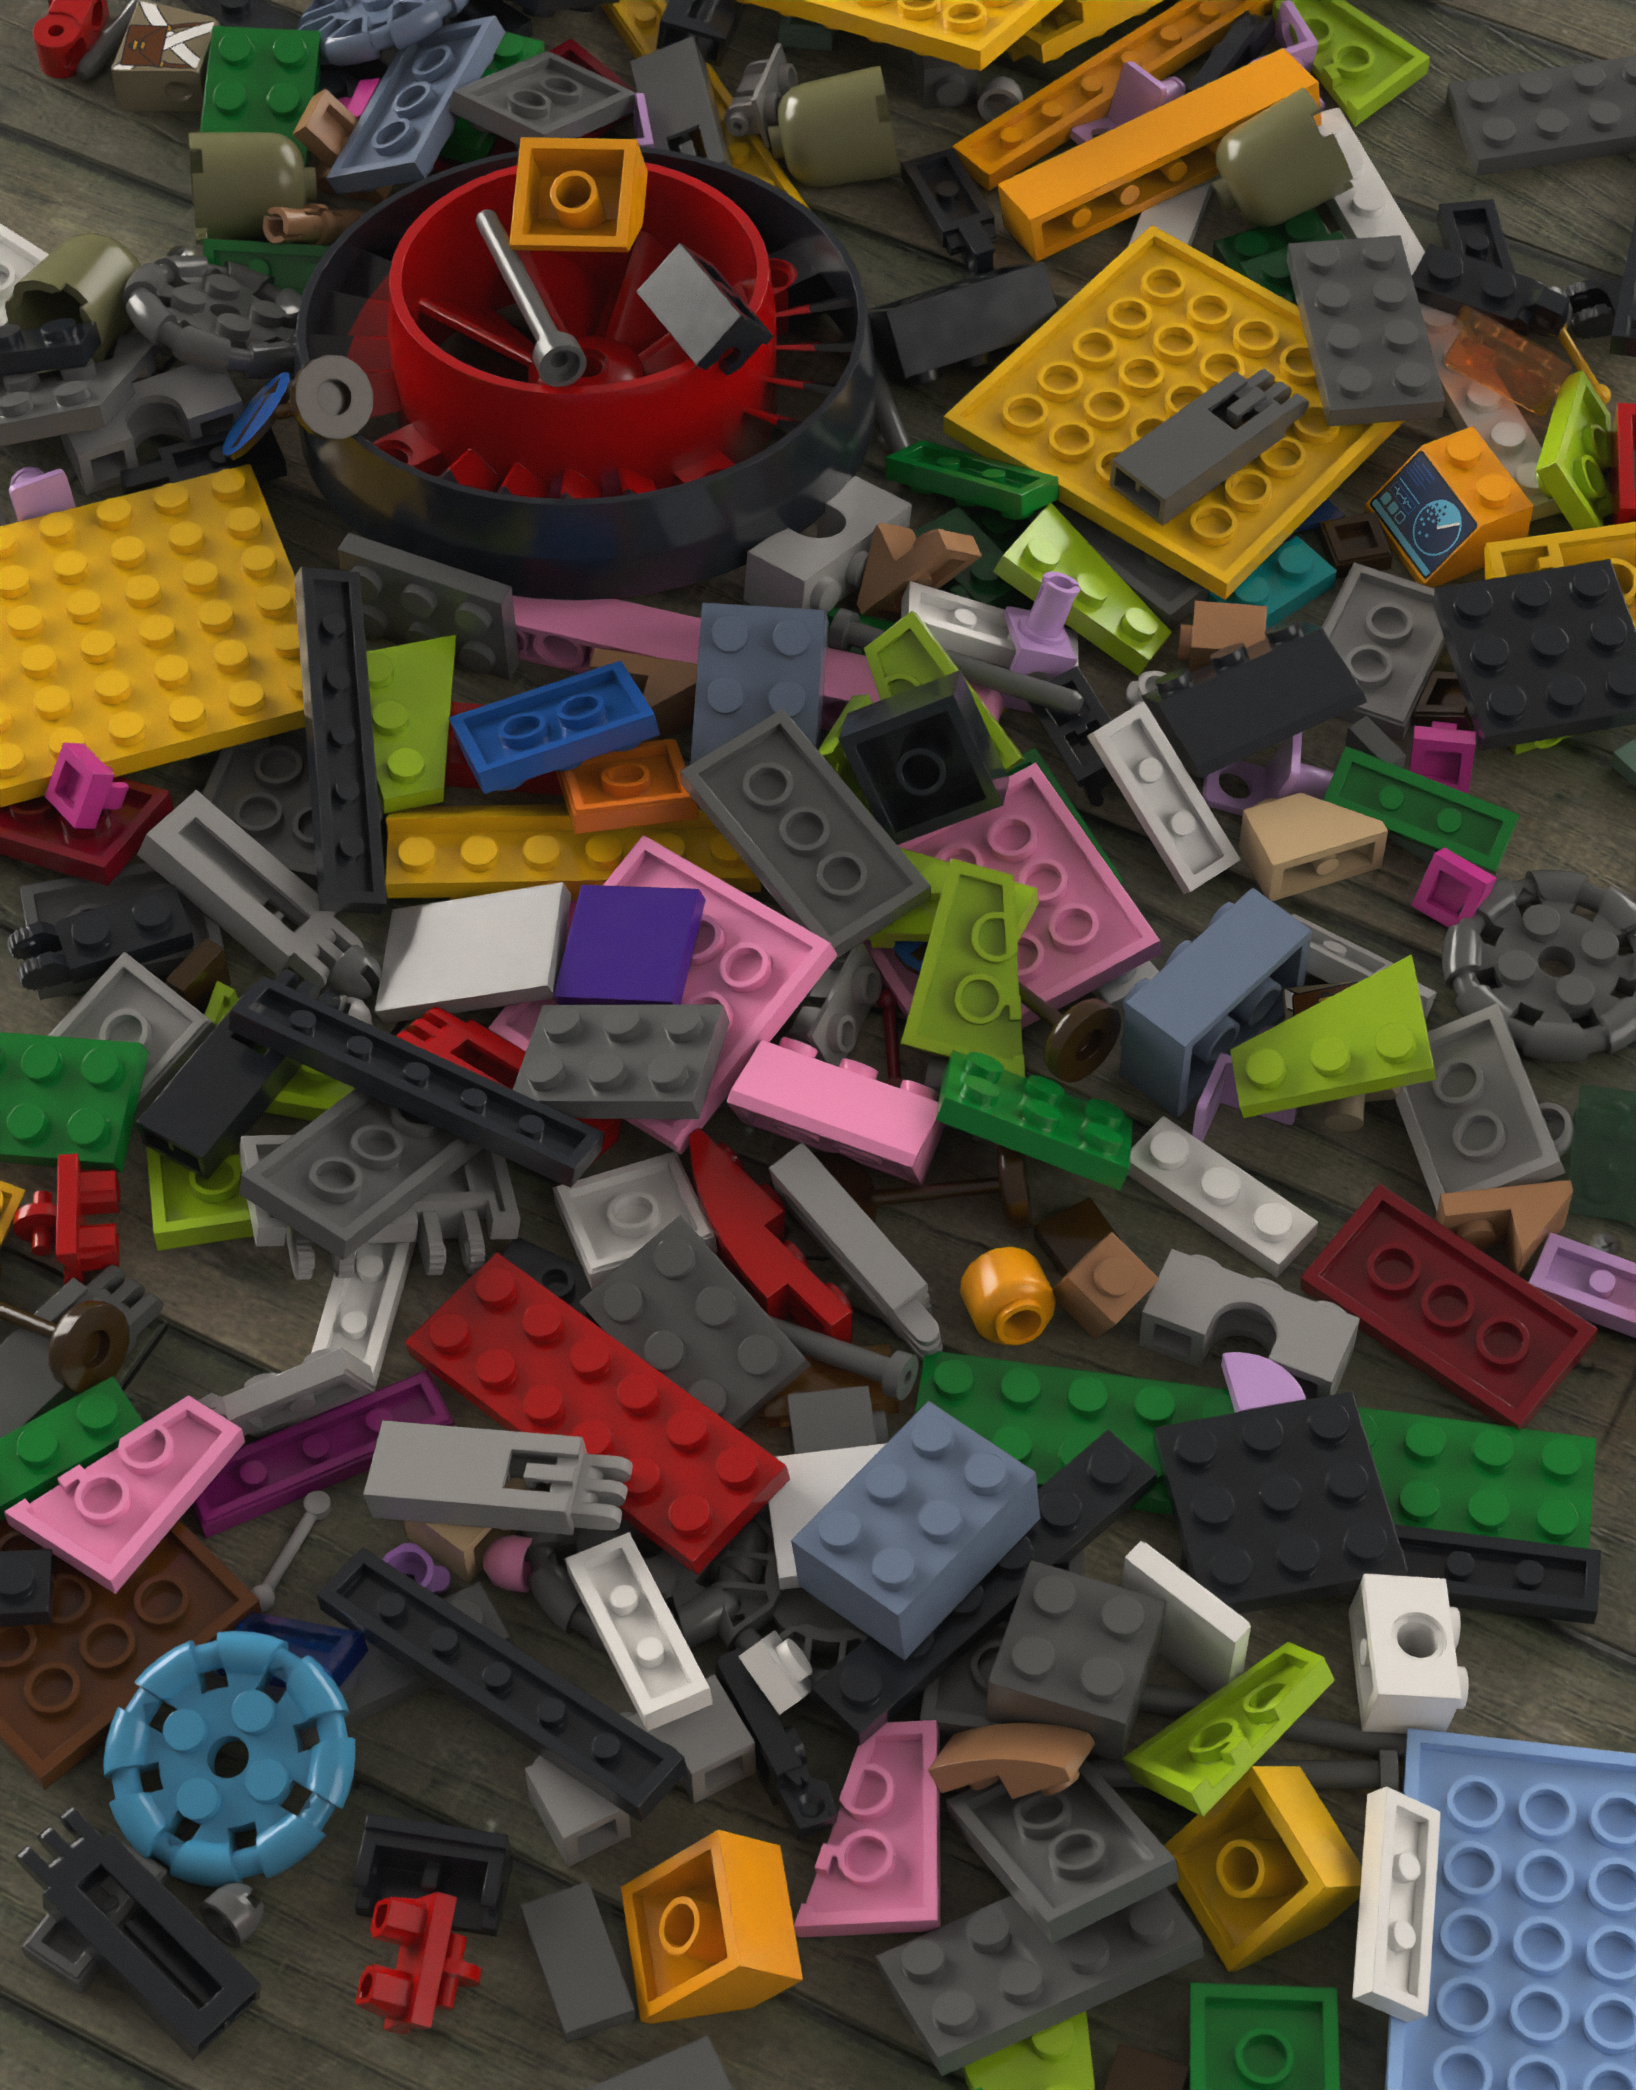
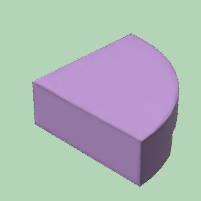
M1223 1353L1221 1367L1235 1413L1306 1400L1303 1390L1295 1378L1274 1361L1250 1353Z

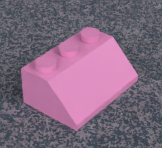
M782 1037L779 1046L761 1040L733 1085L726 1101L742 1123L797 1143L803 1142L806 1146L823 1152L839 1153L858 1162L862 1166L915 1185L924 1184L946 1125L935 1120L939 1092L910 1080H902L900 1088L877 1081L878 1071L854 1060L842 1058L839 1067L815 1059L818 1053L817 1049L791 1038Z

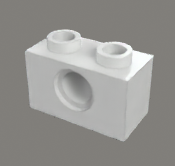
M1364 1574L1348 1611L1362 1731L1406 1734L1407 1728L1447 1732L1456 1710L1464 1709L1467 1703L1469 1683L1466 1668L1457 1666L1455 1648L1460 1638V1614L1457 1607L1449 1606L1446 1579Z

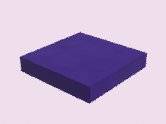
M581 885L553 995L559 1005H680L706 901L701 891L690 888Z

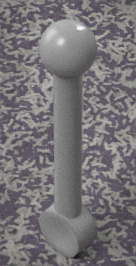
M312 1491L305 1496L303 1501L305 1514L262 1585L254 1586L250 1590L259 1599L262 1612L269 1610L273 1606L275 1601L273 1591L315 1522L327 1518L331 1513L330 1497L324 1491Z

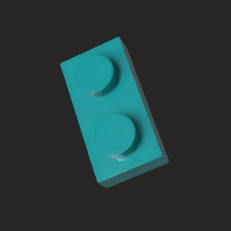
M1296 536L1277 548L1225 600L1210 591L1208 602L1267 606V630L1333 588L1337 571L1302 539Z

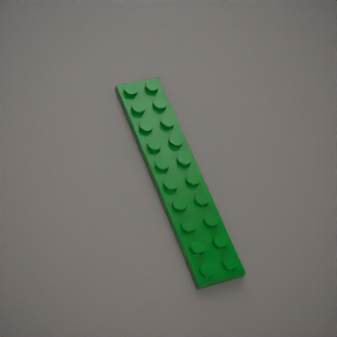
M940 1351L932 1355H924L915 1410L916 1414L930 1401L1036 1472L1037 1490L1109 1429L1157 1472L1156 1486L1130 1509L1173 1515L1153 1444L1154 1428L1235 1413L1228 1389ZM1357 1406L1394 1524L1589 1549L1596 1438L1520 1428L1518 1431L1514 1427Z

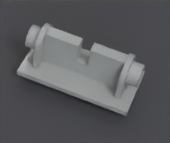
M776 43L769 60L754 61L746 67L744 76L736 91L738 97L733 98L730 107L724 115L725 125L732 135L743 136L761 133L765 148L771 147L768 127L779 125L778 106L782 97L792 87L798 85L796 69L792 63H787L782 43Z
M863 942L853 947L850 953L845 952L831 963L808 995L812 1005H822V1007L803 1006L792 1028L785 1036L814 1047L818 1050L816 1058H820L821 1061L837 1067L840 1066L842 1058H846L855 1046L857 1035L873 1004L878 1000L884 984L881 974Z

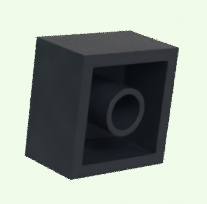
M961 670L847 713L838 739L876 821L896 845L1004 805L1010 779Z

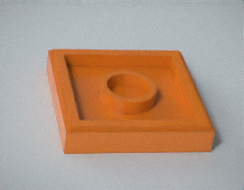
M674 739L641 742L640 745L631 750L622 752L611 751L585 760L574 769L556 771L575 834L698 819V804L681 785L680 771L686 768L677 741Z

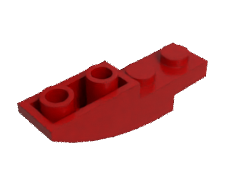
M700 1128L690 1133L689 1143L693 1189L715 1235L718 1252L715 1255L767 1315L782 1320L789 1317L796 1325L852 1344L853 1309L851 1303L839 1287L830 1282L825 1285L809 1270L808 1262L798 1247L789 1240H785L784 1216L786 1215V1209L778 1194L769 1185L764 1183L758 1185L743 1171V1166L738 1156L728 1145L723 1142L715 1144Z

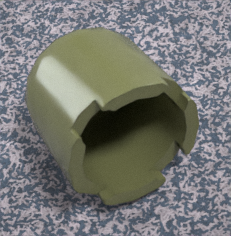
M881 65L802 83L792 87L782 97L778 106L779 125L768 127L774 160L785 158L790 174L799 183L808 187H828L900 175Z
M1305 88L1295 91L1232 129L1222 138L1217 147L1215 163L1220 178L1211 182L1215 194L1226 212L1236 208L1247 222L1256 227L1271 228L1280 225L1354 187L1350 181L1353 179L1352 173L1336 137L1332 133L1323 138L1314 121L1313 116L1321 111Z
M271 132L188 133L196 245H203V238L244 241L267 240L263 231L264 216L281 217L271 216L267 212L270 208L300 209L306 205V201H317L315 167H304L300 150L286 136Z
M97 233L74 235L64 241L14 285L13 294L5 303L9 325L20 326L21 330L41 328L44 324L61 318L74 319L75 324L96 321L102 343L92 356L94 363L101 362L116 347L118 336L128 334L134 327L126 312L123 294L130 275L141 264L126 246L111 237Z

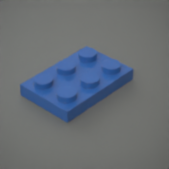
M621 660L449 717L454 739L484 794L495 790L507 791L515 789L528 779L552 771L571 770L580 766L585 760L611 751H628L640 745L642 741L660 735L654 712Z

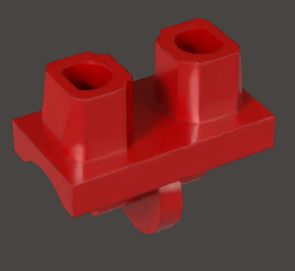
M78 1153L58 1155L57 1205L52 1204V1193L48 1191L35 1192L33 1194V1203L19 1208L14 1213L13 1231L17 1237L32 1243V1253L37 1256L49 1255L51 1253V1243L56 1242L57 1261L64 1265V1285L73 1277L83 1285H86V1271L105 1269L109 1265L120 1266V1240L116 1223L87 1225V1215L120 1213L121 1187L116 1170H82Z
M435 1892L417 1899L389 1897L376 1903L370 1928L371 1936L373 1939L400 1946L396 1968L392 1969L377 1964L365 1967L360 1977L355 2003L357 2006L385 2018L383 2030L405 2035L408 2034L409 2029L431 2028L435 2008L453 2010L458 1987H477L480 1985L482 1969L475 1964L463 1961L467 1937L450 1933L457 1897Z

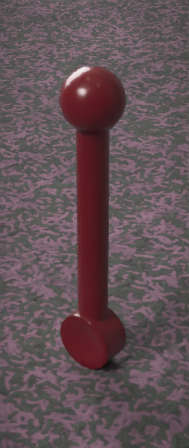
M884 988L881 990V994L876 1002L883 1011L888 1069V1079L885 1083L900 1088L904 1079L901 1078L896 1021V1009L899 1006L891 990Z

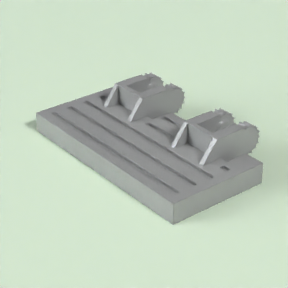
M293 1135L241 1136L239 1159L242 1174ZM483 1148L366 1243L415 1242L417 1235L425 1274L442 1275L444 1265L446 1264V1248L442 1239L457 1238L462 1262L465 1266L464 1269H466L467 1274H475L486 1262L483 1233L479 1219H485L490 1240L517 1239L521 1219L505 1157ZM247 1200L256 1247L284 1246L286 1235L294 1278L296 1280L311 1279L315 1267V1253L311 1243L315 1242ZM330 1252L335 1277L352 1278L355 1266L354 1252L344 1260Z

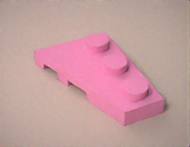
M188 1395L120 1438L118 1448L85 1469L79 1464L58 1477L60 1485L30 1504L24 1499L6 1510L4 1513L8 1525L43 1548L52 1549L54 1555L116 1594L245 1443L242 1428Z
M937 1720L888 1722L861 1746L858 1745L839 1798L841 1807L837 1815V1822L833 1826L828 1843H823L815 1865L816 1876L806 1904H801L794 1923L797 1938L931 1932L941 1927L940 1791L928 1771L940 1754V1731Z

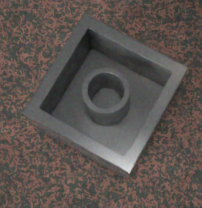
M1031 1560L988 1680L986 1719L1000 1724L1044 1723L1087 1731L1095 1742L1091 1752L1122 1761L1162 1640L1167 1601Z

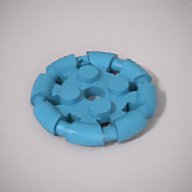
M243 1631L217 1633L216 1641L196 1646L193 1640L187 1641L168 1651L147 1667L134 1681L140 1687L126 1709L123 1710L118 1707L108 1732L104 1753V1777L112 1779L115 1799L109 1803L115 1821L131 1846L145 1859H157L170 1867L169 1874L173 1878L190 1884L218 1888L227 1883L242 1884L244 1878L262 1873L269 1879L286 1871L313 1851L325 1838L326 1834L322 1832V1829L336 1807L342 1810L345 1805L354 1776L356 1760L355 1739L348 1737L344 1717L349 1715L350 1711L343 1694L325 1668L310 1655L302 1659L288 1651L289 1645L287 1641L270 1635ZM224 1668L229 1687L217 1688L207 1692L204 1673ZM274 1676L287 1683V1690L278 1704L264 1693ZM165 1702L175 1708L176 1711L172 1712L165 1720L162 1734L150 1727L149 1724L162 1703ZM317 1726L320 1743L312 1749L304 1751L299 1731ZM240 1741L245 1743L249 1752V1759L245 1769L239 1775L232 1778L219 1777L215 1770V1757L218 1751L230 1742ZM159 1769L164 1789L150 1793L143 1792L140 1774ZM295 1783L312 1792L297 1816L281 1807L290 1795ZM184 1817L201 1825L192 1840H188L186 1843L174 1836ZM256 1828V1845L238 1850L235 1833Z

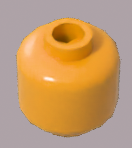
M1002 1247L983 1253L968 1266L961 1278L960 1294L977 1332L991 1343L1001 1345L1028 1343L1043 1332L1054 1315L1056 1298L1052 1287L1038 1260L1025 1249Z

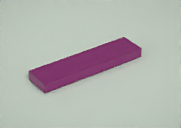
M429 1370L417 1373L240 1447L191 1505L205 1538L299 1500L312 1491H320L370 1470L382 1421L455 1426L454 1420Z

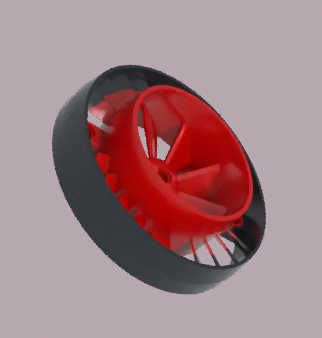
M640 147L648 172L643 226L629 252L516 250L557 330L575 337L586 357L585 371L577 381L568 386L554 387L542 380L534 365L533 350L535 345L495 312L503 307L516 304V301L476 225V217L480 211L485 209L493 210L498 215L510 238L519 151L489 156L424 178L393 194L349 226L326 251L313 270L303 292L297 316L294 378L296 373L310 360L324 355L344 356L357 363L368 376L373 390V410L369 419L396 412L398 430L369 442L359 433L341 440L320 439L306 432L298 422L302 453L311 477L327 503L346 524L363 538L511 586L512 596L573 601L616 599L653 594L689 586L726 574L746 565L747 552L766 538L788 528L800 534L825 513L826 503L834 498L855 476L866 455L875 419L876 361L865 292L858 270L848 251L833 231L810 209L786 192L764 180L731 166L702 157L664 149ZM679 243L713 263L774 335L767 345L763 343L740 369L728 376L721 371L719 365L732 352L733 348L727 349L720 356V359L705 371L693 362L636 292ZM827 313L847 338V341L777 345L776 336L789 332L791 329ZM459 331L527 366L529 383L502 378L476 369L449 355L438 346L452 334ZM794 350L852 352L849 363L837 384L777 378V352ZM777 384L828 394L821 406L804 422L777 415ZM775 425L791 431L781 440L765 449Z

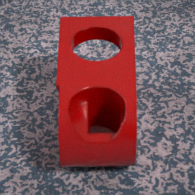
M48 0L49 10L47 16L38 20L32 31L39 65L43 73L58 79L73 77L77 74L78 62L99 39L110 16L107 0Z

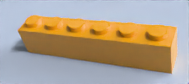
M1284 48L1279 49L998 183L1003 225L1036 262H1039L1219 175L1215 158L1217 147L1222 138L1232 129L1295 91L1305 88L1321 111L1319 82ZM1320 112L1313 116L1317 127L1322 125Z

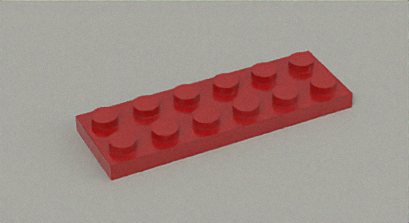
M498 1252L405 1341L409 1355L506 1430L583 1437L588 1454L619 1456L630 1460L633 1464L631 1478L629 1481L623 1482L628 1488L624 1505L616 1506L622 1511V1518L696 1575L714 1559L790 1480L787 1466Z

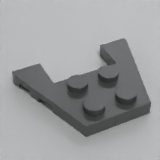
M134 332L118 336L114 357L111 360L94 363L91 358L86 366L62 368L43 373H37L36 371L0 376V447L106 427L135 394L132 382L149 378L157 369L154 359L157 354L169 356L172 353V349L166 345L157 347L140 332Z

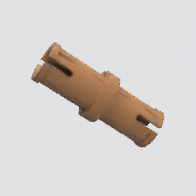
M312 203L300 209L272 207L267 212L271 216L281 217L264 216L263 231L267 240L275 244L302 243L306 245L328 246L333 244L364 213L357 209L329 210L326 205Z

